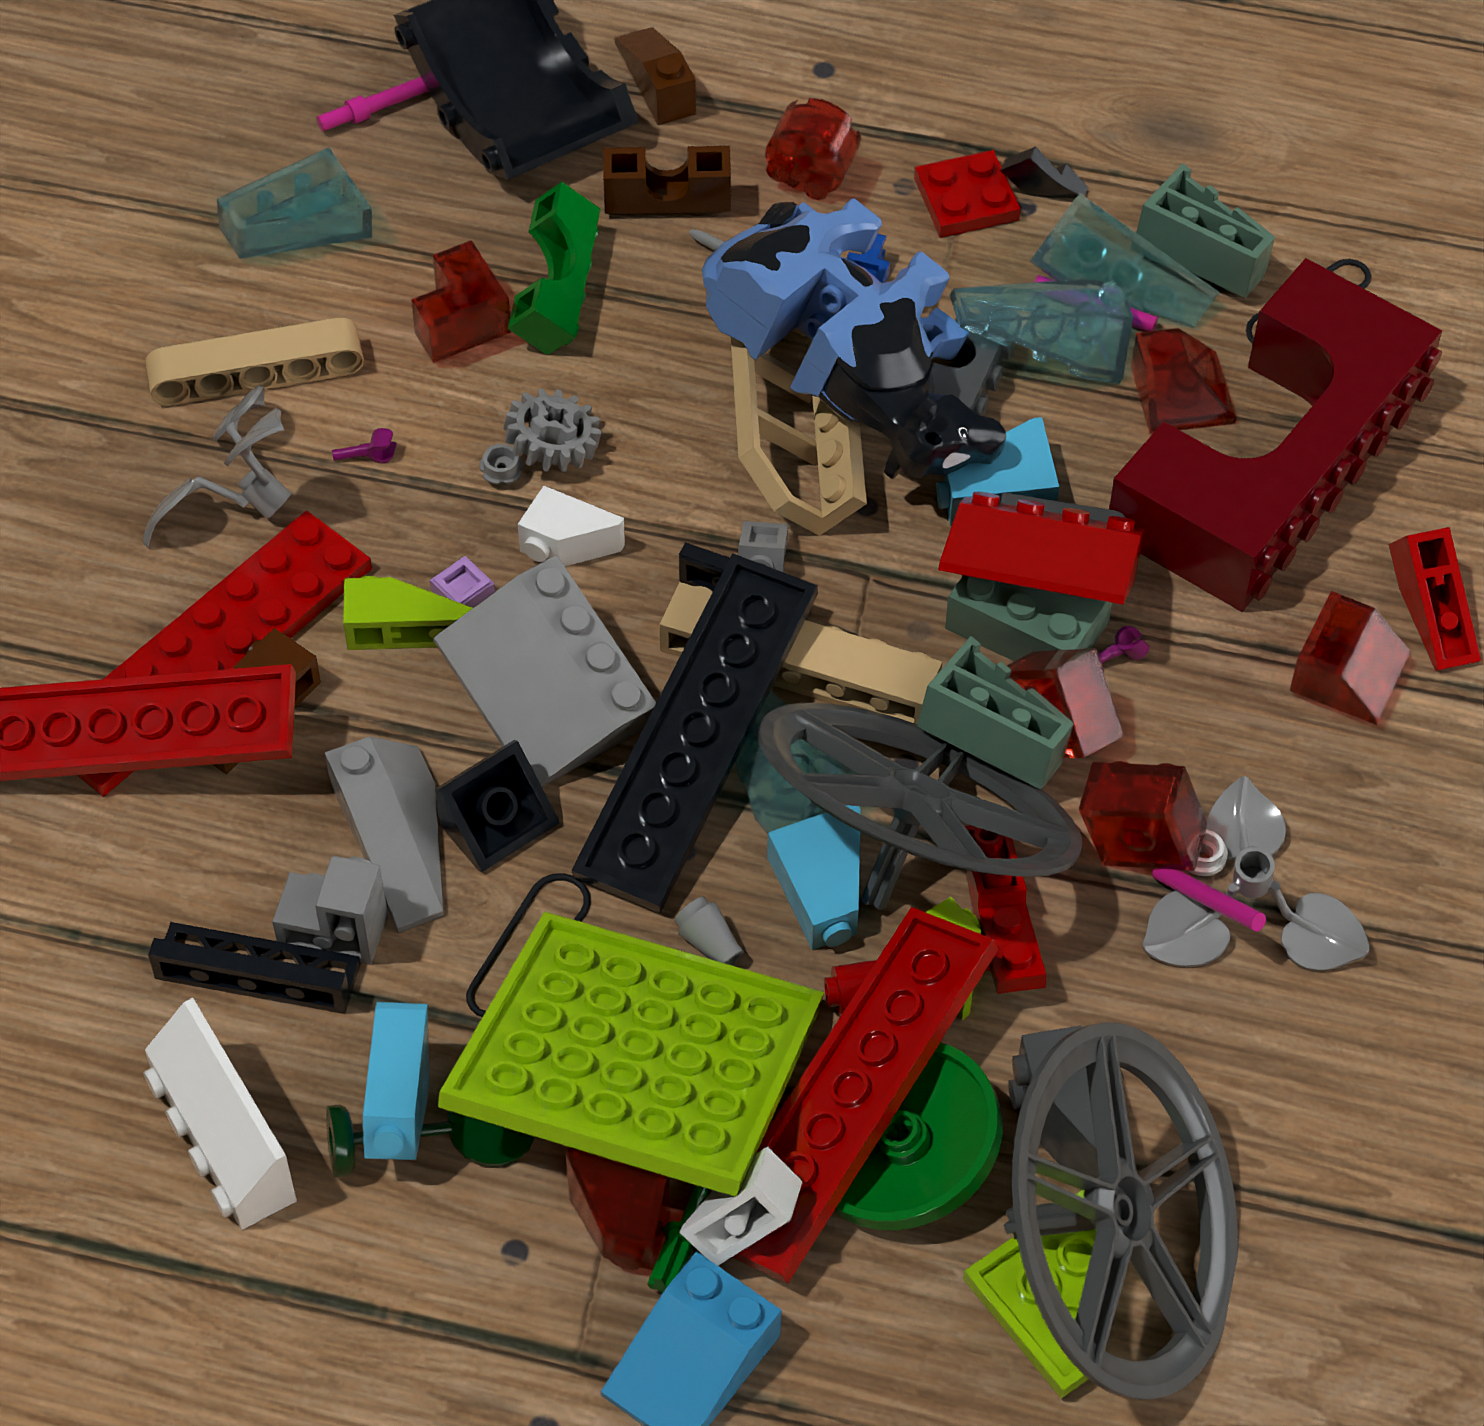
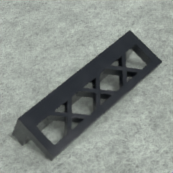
M170 922L165 939H153L148 954L154 977L157 980L341 1014L346 1013L361 965L360 956ZM178 940L197 942L201 946L180 943ZM234 949H235V950L246 951L248 955H246V954H240V953H235V952H230V951H232V950H234ZM278 959H290L293 960L295 964L284 961H278ZM327 967L339 968V969H344L345 972L343 973V972H338V971H333V970H327V969H325V968H327Z

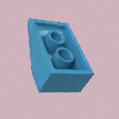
M696 1251L664 1290L601 1390V1396L643 1426H710L781 1336L782 1310Z

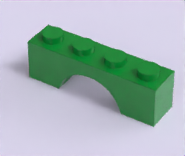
M560 182L535 200L528 231L538 243L545 256L548 266V279L540 278L514 296L508 325L510 331L546 355H549L563 345H569L579 332L578 320L580 309L586 297L584 289L587 274L592 266L591 254L593 244L599 232L597 224L600 208L564 182Z

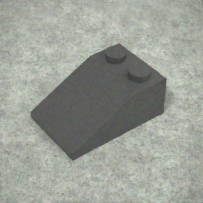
M1082 1025L1022 1035L1019 1055L1012 1057L1015 1079L1008 1081L1010 1101L1014 1110L1021 1109L1032 1077L1047 1053L1062 1038L1072 1031L1082 1028ZM1084 1066L1064 1083L1052 1102L1045 1119L1040 1144L1059 1165L1098 1179L1099 1169L1086 1066Z

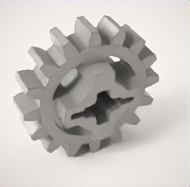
M538 389V394L535 398L525 392L522 394L521 402L513 400L510 411L506 414L503 430L506 431L505 443L514 444L512 452L514 456L522 454L528 456L527 465L531 466L538 461L542 463L543 471H549L551 465H557L562 472H566L568 463L581 468L584 458L593 459L595 449L598 448L602 430L598 429L600 418L590 416L592 410L590 405L580 407L577 405L578 396L573 395L569 399L562 398V391L558 389L555 391L554 396H548L544 389ZM526 422L529 424L528 428L525 426Z

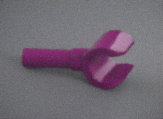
M378 428L374 430L370 443L332 450V456L334 461L369 456L373 461L384 464L392 459L397 443L391 441L393 432L390 429Z
M1124 626L1117 631L1115 643L1084 660L1083 664L1087 671L1122 654H1125L1129 659L1139 660L1148 653L1149 645L1143 639H1139L1142 634L1136 628Z

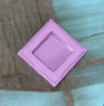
M466 556L430 580L431 590L435 594L472 608L495 593L494 582Z

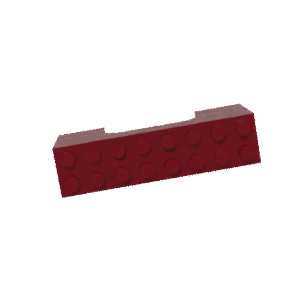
M1305 258L1259 311L1248 368L1305 399L1312 406L1276 449L1255 458H1236L1222 454L1163 421L1114 477L1109 510L1121 512L1125 518L1136 521V528L1145 529L1141 555L1243 612L1253 599L1259 601L1264 597L1272 583V576L1277 569L1281 571L1286 570L1295 556L1296 546L1300 541L1308 542L1313 537L1320 523L1319 518L1326 511L1331 514L1335 510L1343 496L1345 486L1348 483L1355 485L1366 468L1368 458L1371 455L1378 457L1388 442L1391 430L1393 428L1400 430L1411 413L1413 403L1416 400L1423 402L1428 396L1434 384V379L1430 377V374L1437 366L1442 355L1438 345L1443 330Z

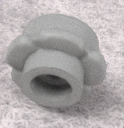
M496 444L484 452L479 468L484 472L483 478L487 482L494 485H505L519 479L521 475L520 470L523 469L524 464L519 455L514 456L512 446Z

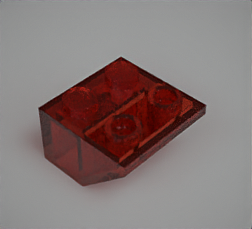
M1331 591L1297 659L1289 691L1377 725L1410 657L1411 651L1376 608Z

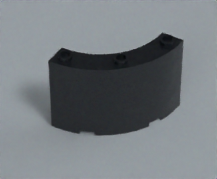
M428 0L394 14L397 26L394 28L397 41L404 50L408 49L422 80L438 106L437 112L442 125L447 130L453 129L461 142L484 165L490 174L494 173L501 178L509 180L639 123L626 84L611 78L602 70L593 72L589 68V56L579 45L571 32L566 35L562 33L554 19V16L559 13L554 0Z

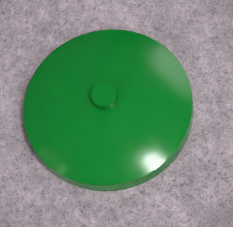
M942 1042L939 1043L834 1210L836 1214L847 1221L870 1229H911L934 1222L948 1215L965 1203L980 1188L992 1170L1000 1150L1003 1118L998 1097L990 1081L973 1059L955 1047Z

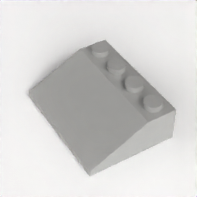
M557 555L516 576L433 639L502 747L513 740H518L542 787L641 732L656 705L655 700Z

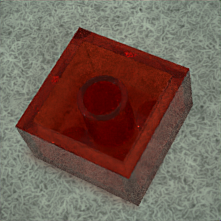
M1124 761L1112 763L1092 762L1079 805V812L1103 866L1195 871L1208 823L1186 767L1170 763L1149 765L1130 764Z

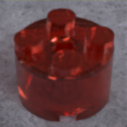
M809 98L807 104L796 105L798 101L796 100L785 108L766 146L765 157L768 163L766 172L774 181L784 182L794 189L804 191L808 197L814 200H823L827 197L828 193L835 191L841 186L860 147L861 135L859 129L855 133L851 127L852 118L847 112L835 104L822 99Z

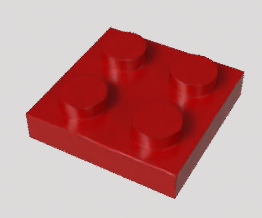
M994 150L915 166L914 180L940 238L1020 221V206L1006 176L1000 171L1001 165Z

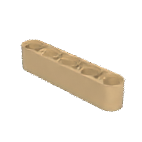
M344 317L161 347L150 352L145 359L151 398L157 404L164 406H174L249 393L260 384L267 390L347 376L360 370L364 364L357 326L351 319Z

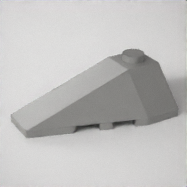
M369 736L325 752L330 785L362 855L373 864L380 865L386 906L398 933L444 916L436 787L418 746Z

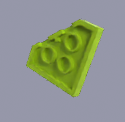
M1084 1190L1079 1191L1076 1195L1084 1198ZM1096 1229L1041 1236L1052 1278L1074 1320H1076L1097 1233ZM1012 1237L964 1270L963 1280L1061 1399L1088 1380L1069 1360L1047 1327L1031 1291L1017 1239Z

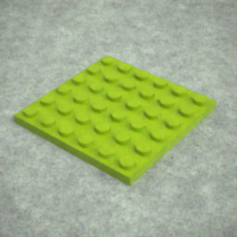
M544 911L439 1092L438 1107L737 1197L820 1012L824 992Z

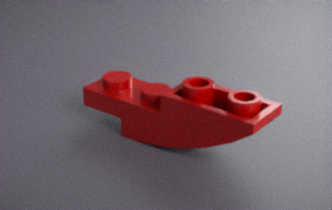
M964 826L987 858H1018L1012 838L975 826ZM965 870L973 914L980 923L981 934L994 939L999 949L986 969L991 971L996 993L1002 994L1046 988L1047 974L1026 904L1027 888L1023 876L988 874Z

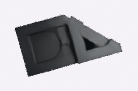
M1036 146L1006 158L1000 169L1014 185L1031 196L1081 198L1085 196L1088 190V186L1067 163L1055 168Z

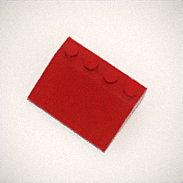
M973 492L972 497L965 496L959 503L939 562V571L1124 605L1136 580L1145 530L1136 528V521L1118 516H1109L1107 522L1089 519L1090 512L1074 508H1063L1062 514L1044 511L1045 504L1030 500H1018L1017 506L999 503L1000 496L986 492Z

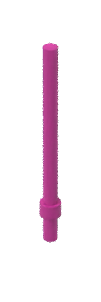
M418 77L366 98L359 95L346 100L342 107L318 115L316 117L317 123L322 132L350 121L356 124L369 119L370 114L426 93L428 89L422 78Z

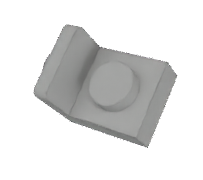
M744 521L738 555L784 572L789 524Z

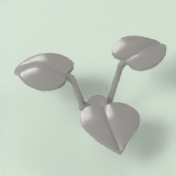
M261 384L252 389L223 418L211 438L216 442L227 430L236 446L232 449L224 464L228 467L235 457L240 454L251 468L237 484L243 490L242 493L238 494L202 477L188 479L164 498L151 515L143 536V544L147 548H149L155 525L183 497L197 489L205 488L236 501L242 508L250 503L266 519L270 518L291 496L292 493L266 468L262 467L251 451L252 444L275 432L284 430L281 422L282 411L277 407L256 422L243 438L237 432L240 416L253 408L264 406L265 389Z
M1242 776L1237 779L1217 799L1208 815L1205 829L1217 833L1222 838L1228 851L1227 860L1235 859L1233 882L1229 884L1226 895L1234 898L1240 893L1248 898H1258L1267 892L1271 893L1283 917L1291 921L1282 931V947L1287 957L1303 969L1315 972L1330 971L1365 958L1370 950L1365 930L1350 909L1336 898L1322 893H1308L1298 901L1295 913L1289 909L1280 891V883L1273 880L1275 862L1272 855L1279 850L1285 839L1286 825L1284 818L1275 804L1265 797L1249 778ZM1173 891L1165 895L1154 906L1149 916L1142 948L1150 957L1164 964L1184 968L1198 967L1211 963L1220 957L1230 942V931L1218 919L1222 914L1178 891Z

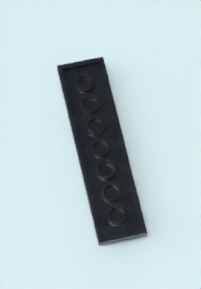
M732 553L571 870L573 878L661 913L818 595V585Z

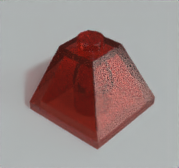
M1180 328L1136 333L1131 370L1149 434H1152L1163 421L1179 430L1235 424V412L1215 350Z
M568 1147L566 1151L569 1200L603 1258L610 1259L614 1265L623 1269L637 1270L640 1267L653 1271L664 1238L663 1229L670 1219L669 1177Z

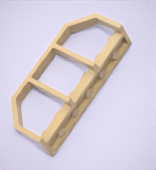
M797 328L793 330L796 333L802 335L803 337L805 336V334ZM731 337L738 458L774 512L820 536L867 504L860 423L839 418L818 397L796 393L790 386L798 372L797 370L767 353H764L755 360L751 357L744 343ZM808 337V349H809V347H810V345H811V343H812V340ZM755 373L807 403L813 401L816 440L758 409ZM760 436L813 465L818 463L822 511L790 493L761 449Z

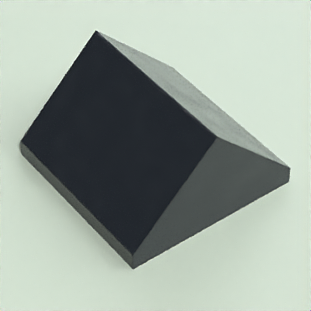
M518 740L511 741L435 789L440 826L480 872L490 868L560 823Z

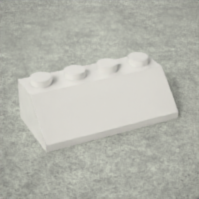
M194 998L183 1002L145 1049L150 1069L144 1071L143 1074L155 1098L158 1099L165 1096L171 1106L165 1112L177 1137L180 1138L187 1134L193 1148L188 1150V1154L201 1178L210 1174L216 1188L210 1191L222 1216L225 1218L232 1214L240 1229L244 1230L297 1202L287 1158Z

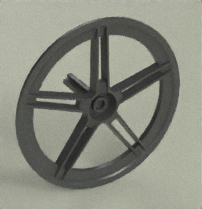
M798 703L781 706L770 711L764 716L758 729V742L763 754L785 780L836 819L883 843L861 898L864 904L873 905L879 910H885L908 853L932 862L968 871L1031 877L1052 875L1065 871L1075 864L1081 853L1083 844L1078 827L1063 807L1045 791L917 727L915 723L850 706L825 703ZM855 738L900 748L928 759L918 769L906 768ZM802 739L859 775L804 773L795 762L790 746ZM941 764L947 766V769L938 780L930 777ZM957 772L990 789L1018 811L948 787ZM845 805L893 808L895 815L890 828H887ZM962 823L1043 848V850L1024 858H987ZM919 825L924 828L937 846L914 839Z
M1111 1022L1087 1025L1066 1035L1047 1053L1033 1075L1019 1114L1012 1160L1013 1208L1006 1211L1009 1221L1004 1224L1007 1234L1013 1233L1014 1238L1018 1240L1023 1266L1035 1302L1054 1339L1069 1360L1083 1375L1111 1394L1135 1400L1157 1399L1169 1396L1183 1389L1194 1380L1207 1365L1222 1337L1238 1258V1225L1234 1188L1224 1146L1213 1116L1194 1080L1178 1059L1162 1043L1133 1026ZM1084 1066H1086L1099 1169L1098 1179L1037 1156L1041 1133L1052 1102L1064 1083ZM1120 1067L1139 1078L1156 1095L1173 1121L1182 1140L1181 1144L1138 1173L1136 1172ZM1188 1157L1189 1161L1153 1191L1151 1190L1149 1183ZM1036 1173L1084 1190V1198L1036 1177ZM1194 1178L1200 1217V1258L1197 1280L1192 1295L1154 1226V1211ZM1036 1195L1053 1203L1036 1205ZM1096 1229L1097 1233L1076 1320H1074L1052 1278L1041 1236ZM1129 1261L1135 1267L1175 1333L1174 1337L1165 1347L1149 1358L1140 1361L1124 1360L1105 1351Z

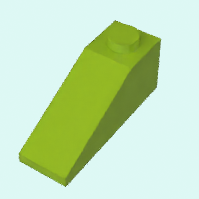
M364 576L361 578H345L343 626L347 650L436 648L437 646L433 641L434 637L473 608L392 577Z

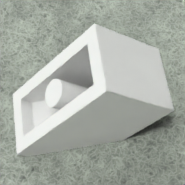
M543 486L518 523L520 552L525 553L529 558L537 562H544L557 555L564 566L618 553L625 546L624 518Z
M767 1146L755 1154L737 1197L713 1190L682 1225L680 1233L705 1258L718 1266L790 1221L803 1181Z

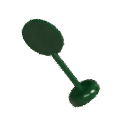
M330 1105L326 1108V1128L331 1168L335 1178L350 1175L354 1170L355 1145L364 1144L363 1131L353 1132L350 1113L345 1106ZM452 1111L448 1112V1121L423 1124L420 1136L449 1134L453 1146L466 1159L481 1166L496 1167L516 1162L530 1150L536 1138L529 1134Z

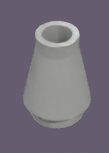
M704 896L699 897L684 907L676 916L674 922L680 928L678 934L709 959L733 965L743 955L744 951L737 944L715 902L709 903Z

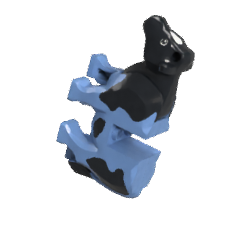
M855 198L850 199L842 210L827 214L818 213L804 202L799 206L794 202L773 204L758 224L724 242L706 259L702 268L703 282L706 288V308L719 331L744 343L751 357L755 360L795 328L809 337L812 343L790 388L796 393L818 397L841 419L863 423L890 439L892 451L886 462L884 473L891 479H894L902 469L906 474L916 479L928 474L946 476L971 463L991 464L1003 451L1006 431L997 420L979 416L952 394H934L931 359L936 357L952 360L957 356L969 335L965 328L939 308H935L928 318H920L924 306H934L938 303L950 279L948 272L923 252H917L912 257L908 267L900 270L894 281L881 283L865 268L846 258L840 257L842 252L848 250L866 253L871 248L882 226L881 219Z

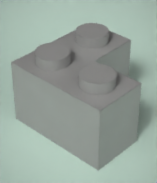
M332 856L325 876L317 873L303 875L289 872L272 921L276 940L278 942L360 956L361 963L372 965L388 917L380 865L373 864L361 857H350L347 859Z

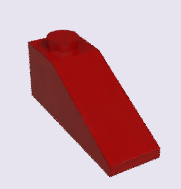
M1450 527L1407 535L1390 543L1389 549L1399 590L1435 671L1480 662V652Z

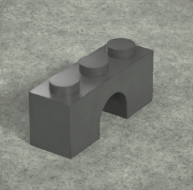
M963 301L955 321L965 328L969 335L957 356L949 361L964 365V367L951 368L934 363L932 367L934 394H952L979 416H985L989 401L986 395L989 390H997L1003 372V366H1000L1003 359H1011L1017 335L1011 334L1013 315Z

